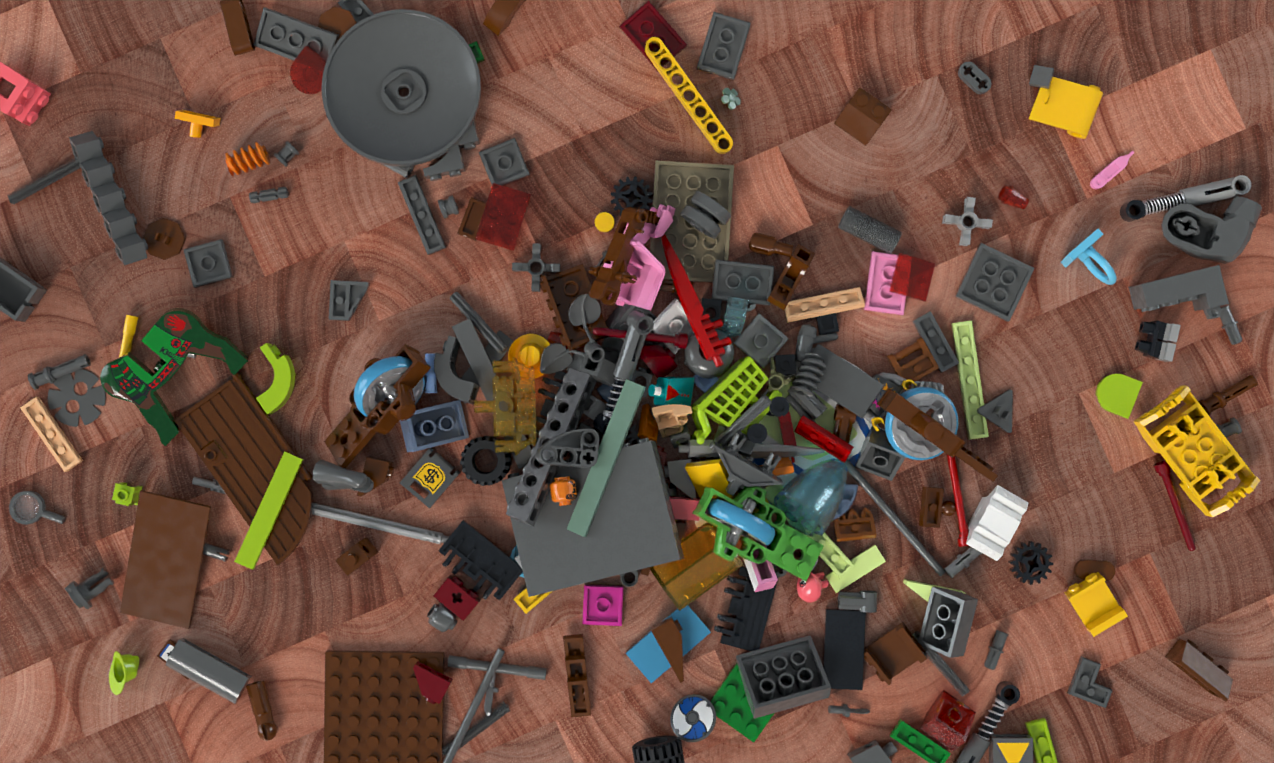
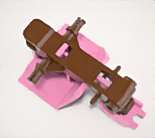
M660 204L658 209L652 207L650 211L634 207H626L622 211L602 266L590 267L592 270H589V274L597 277L589 292L591 298L601 300L603 304L610 306L616 304L623 307L624 304L651 311L665 276V267L650 253L644 244L650 237L658 238L664 235L673 222L675 208Z

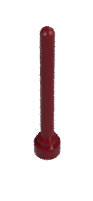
M599 327L593 329V334L598 336L625 338L627 330ZM679 332L673 336L649 333L645 341L673 343L677 348L686 349L688 334Z
M1166 461L1155 463L1153 465L1155 472L1162 476L1189 551H1194L1196 546L1170 477L1171 467Z

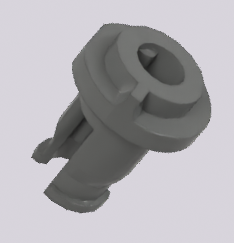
M102 568L99 573L90 576L80 584L72 581L65 590L79 608L84 606L86 609H89L93 606L90 600L105 591L109 585L115 583L108 577L93 589L90 588L109 574Z

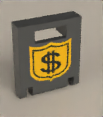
M432 448L426 451L400 482L403 487L428 508L435 504L461 473L457 470L451 475L450 473L455 467L437 452L431 458L429 455L434 450ZM415 481L429 492L425 499L411 488Z

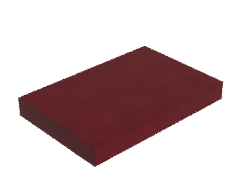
M647 1L619 26L655 69L656 67L645 53V46L650 38L657 37L661 39L673 57L687 47L684 40L650 1ZM652 43L649 45V49L652 52L659 51V46ZM664 59L660 64L664 67L669 61Z

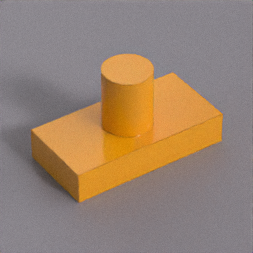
M183 109L175 112V119L191 122L189 133L191 137L201 138L203 125L210 127L220 126L221 118Z

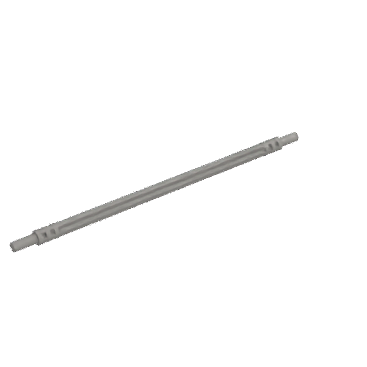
M194 477L192 480L193 485L210 488L211 491L226 494L215 479L211 481ZM312 503L311 514L440 545L445 543L450 537L437 531Z

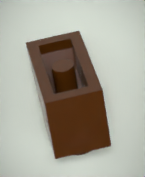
M371 456L366 457L363 473L373 481L374 487L372 490L387 482L389 478H392L394 473L393 462ZM358 492L357 496H364L367 493Z

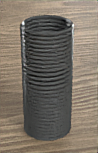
M851 206L845 211L838 228L861 240L863 239L866 243H870V245L872 244L889 254L894 251L902 235V232L895 228L889 227V225Z

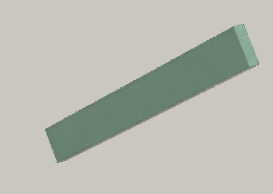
M626 379L599 446L597 463L589 471L567 530L587 537L645 391V386Z

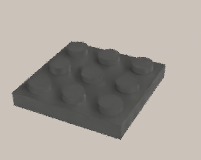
M980 243L954 297L1009 322L1035 268Z

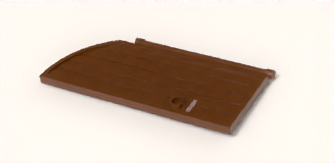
M238 372L232 376L231 380L174 419V421L250 527L284 451L294 456L297 455L268 414H266ZM303 463L264 547L277 565H280L293 553L301 542L310 521L313 503L312 492L304 481H309L313 478V475L306 469Z

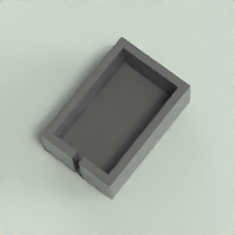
M0 257V311L15 321L26 322L35 309L32 305L39 303L47 289Z

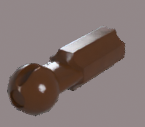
M264 680L246 685L253 715L256 719L258 735L261 739L269 741L276 736L277 726L273 720Z

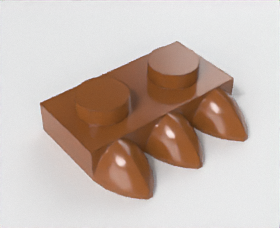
M867 508L863 509L861 518L855 510L851 509L848 513V519L843 514L834 520L837 542L876 538L874 518L871 511Z

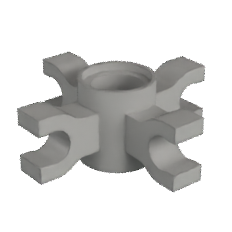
M973 197L964 199V212L962 215L945 214L942 218V224L957 225L958 229L961 230L960 246L970 245L971 229L975 227L982 229L992 228L993 220L979 219L973 213L976 199ZM964 217L970 218V227L964 225Z

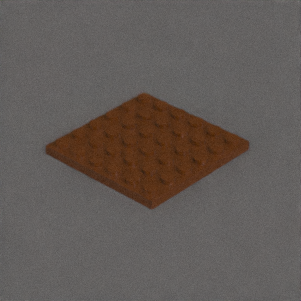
M326 651L324 763H443L444 698L440 704H432L426 701L425 696L421 694L413 668L419 661L444 674V652Z

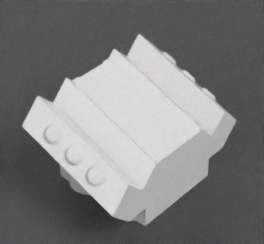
M997 485L987 497H982L967 525L969 533L966 544L998 561L1003 555L1004 548L1010 543L1017 530L1022 515L1027 511L1028 502Z

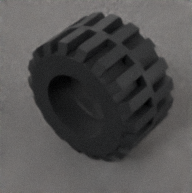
M493 436L477 437L471 440L461 453L460 465L463 468L462 472L466 474L468 480L470 479L472 483L480 484V486L498 483L506 477L510 470V465L512 464L511 452H509L508 446L501 439ZM482 449H490L497 456V466L491 472H482L475 464V456Z
M676 736L651 737L638 741L632 746L634 763H685L682 742Z

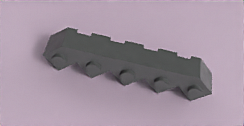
M93 131L69 137L76 162H79L81 166V173L87 187H90L92 191V199L98 212H101L104 219L103 224L109 238H112L115 244V252L124 266L146 259L148 245L145 239H141L136 233V217L133 213L130 214L125 207L124 199H126L123 188H119L114 182L113 174H115L112 163H108L103 157L102 149L104 144L102 139L97 137Z

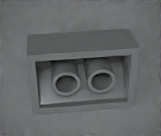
M932 587L918 643L949 658L964 656L978 599L962 592Z

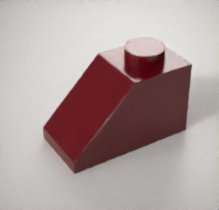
M661 345L643 346L640 358L657 378L667 376L678 366L673 360L676 357L669 348L665 351Z
M418 661L413 669L421 694L425 696L426 701L432 704H440L453 679Z

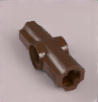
M838 403L834 412L835 424L833 434L849 443L852 424L855 423L856 415Z

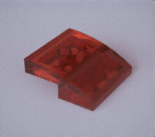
M899 253L889 292L926 302L935 263Z

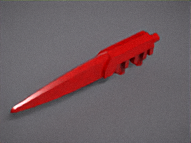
M664 234L661 237L663 249L681 305L706 360H713L716 367H720L723 365L720 356L725 355L723 347L732 344L731 339L728 336L719 340L715 329L724 326L721 319L711 322L709 314L703 315L704 309L678 256Z

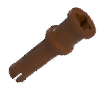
M1249 375L1221 392H1214L1211 397L1199 400L1198 402L1210 416L1214 410L1224 408L1228 401L1256 387L1258 382L1253 375Z

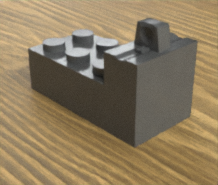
M1219 265L1128 287L1134 310L1141 309V312L1192 301L1194 311L1203 310L1207 319L1221 317L1220 306L1229 304Z

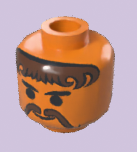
M570 476L554 478V481L550 483L552 501L559 502V506L571 505V500L577 498L576 482L570 479Z

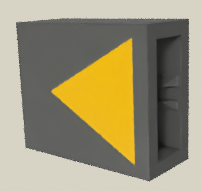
M1029 734L990 735L989 763H1033V738Z

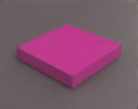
M584 584L582 624L622 626L623 586Z

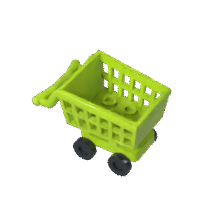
M751 357L740 358L705 394L700 396L691 405L692 418L697 428L692 434L691 439L697 440L698 444H703L711 432L707 418L721 426L730 427L741 416V412L748 404L752 406L759 400L755 395L769 378ZM778 390L767 392L766 396L771 400V404L741 431L753 443H762L767 438V429L764 425L759 424L765 415L781 417L789 411V402L784 397H781L782 393ZM710 406L713 410L710 411L706 408Z

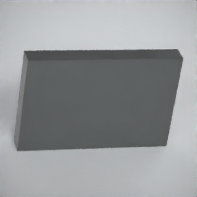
M713 12L697 70L734 80L751 23Z
M715 260L711 299L770 306V302L767 299L772 291L774 266Z

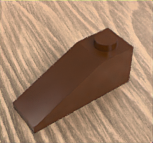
M671 616L651 627V631L678 680L682 683L684 681L682 635L680 631L683 628L678 619L674 621Z

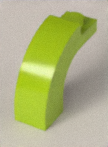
M266 343L260 349L273 367L274 380L271 387L256 399L266 414H273L283 407L292 395L295 386V369L289 355L280 357L281 352L277 346Z

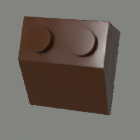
M859 87L834 124L866 146L892 109Z

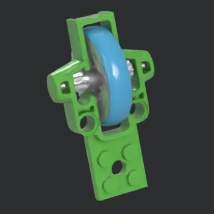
M744 486L731 499L713 488L705 487L704 493L692 514L717 527L713 549L717 556L727 561H733L739 555L748 561L758 564L767 560L794 576L807 581L824 545L786 525L785 513L765 501L767 492L760 486ZM756 505H758L759 511L757 513H753ZM775 513L776 516H777V519H776V521L773 523L772 520H771V517H772V515ZM738 540L741 541V547L739 549L734 547L736 546ZM771 543L769 549H767V548H765L764 546H762V545H769V544ZM799 548L801 550V557L796 560L793 553ZM758 549L759 555L757 558H754L753 553Z

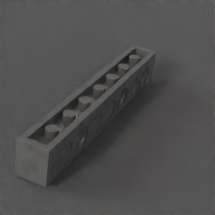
M569 368L568 373L565 374L562 387L555 396L554 405L547 414V421L540 430L537 444L532 448L530 460L523 469V476L515 487V494L512 500L507 505L506 515L534 527L550 490V483L554 481L560 467L543 465L539 468L540 463L536 459V451L553 437L576 430L597 382L590 374ZM574 389H577L576 392L573 395H571V392ZM566 407H569L568 410L565 413H563L564 409ZM561 425L560 429L555 431L556 427ZM545 449L542 455L548 461L551 453ZM535 479H537L536 484L534 486H531L532 482ZM529 497L528 502L523 505L524 500Z

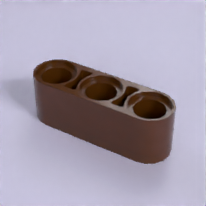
M221 0L220 6L234 55L237 56L255 51L243 1Z

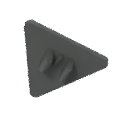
M1007 390L977 409V413L1007 433L1012 432L1013 391Z

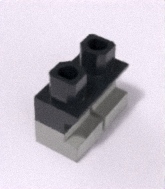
M1161 321L1141 322L1139 332L1148 335L1146 341L1137 340L1135 350L1143 353L1145 357L1163 362H1172L1176 344L1173 343L1177 342L1181 325Z

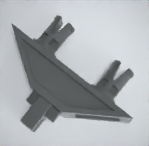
M735 432L727 447L713 441L729 474L727 478L729 484L726 491L730 495L734 496L738 488L743 489L744 486L784 485L782 479L772 473L781 460L779 455L774 458V453L770 451L764 464L758 466L738 454V451L747 439L745 436H742L738 440L740 436L738 432Z

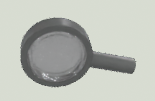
M34 491L17 493L9 504L11 517L20 524H33L42 517L63 524L66 520L65 516L45 510L44 499Z

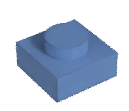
M696 374L692 377L695 378L694 384L704 394L719 380L717 377L711 379L701 378Z

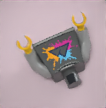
M885 372L872 376V378L885 386L864 416L876 431H880L876 426L878 423H882L885 426L882 417L887 411L877 405L883 394L890 388L900 395L904 392V389L906 391L909 390V385L914 384L917 386L913 380H906L899 375Z

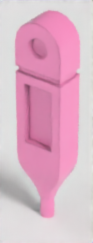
M1134 151L1116 158L1090 181L1091 188L1097 190L1107 184L1127 166L1129 158L1134 154Z

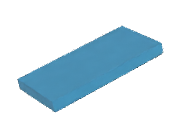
M686 602L667 617L672 616L674 621L678 619L683 628L680 631L682 635L683 656L711 633ZM652 631L626 652V655L650 683L654 682L671 667Z

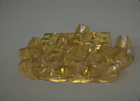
M513 357L512 361L493 360V366H501L494 367L493 373L512 372V376H501L500 378L499 376H494L492 378L493 400H474V406H482L475 407L474 413L493 412L494 437L500 435L501 437L507 435L508 437L514 436V440H495V446H503L496 447L495 453L515 452L516 456L521 450L527 448L528 445H536V402L534 367L530 366L528 368L518 362L517 358ZM519 371L527 373V377H520ZM513 380H514V391H515V394H513ZM511 399H515V413H510L514 407ZM500 401L508 404L507 411L504 412L499 409ZM514 418H515L516 433L514 432ZM522 435H529V439L521 441Z

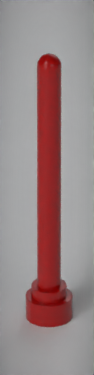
M947 454L960 528L959 538H957L958 546H969L966 544L968 528L955 456L952 458Z

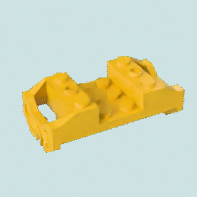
M1179 386L1165 400L1133 422L1154 453H1160L1181 480L1179 485L1190 500L1205 516L1214 517L1232 508L1234 503H1238L1241 497H1246L1245 493L1250 494L1254 491L1260 480L1253 474L1196 400L1189 387ZM1181 401L1186 403L1148 432L1146 429L1147 424L1164 416L1170 409L1180 404ZM1237 472L1240 483L1235 489L1227 492L1226 496L1210 505L1201 501L1214 489L1224 488L1222 484L1228 479H1235L1236 476L1234 474Z

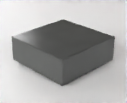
M1034 65L1029 85L1049 89L1055 71L1054 68Z

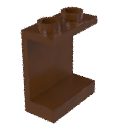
M904 622L868 645L864 651L866 662L870 666L873 665L875 667L878 678L882 682L885 681L888 685L892 683L894 676L919 660L922 663L927 660V652L918 643Z

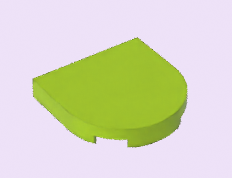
M1123 374L1108 375L1097 385L1096 396L1098 402L1104 410L1129 419L1143 382Z

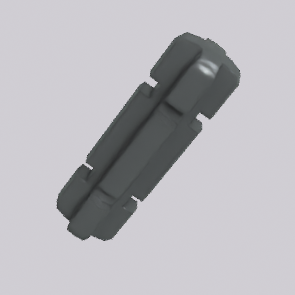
M286 187L262 190L259 193L257 191L249 193L251 203L277 200L278 198L283 199L289 196Z

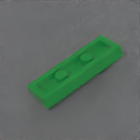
M901 719L890 734V737L929 763H945L951 754L948 750Z

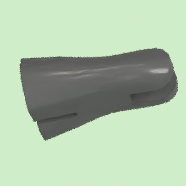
M319 460L314 466L313 480L318 484H322V487L326 490L350 489L367 493L374 487L373 481L364 473L347 470L325 460Z

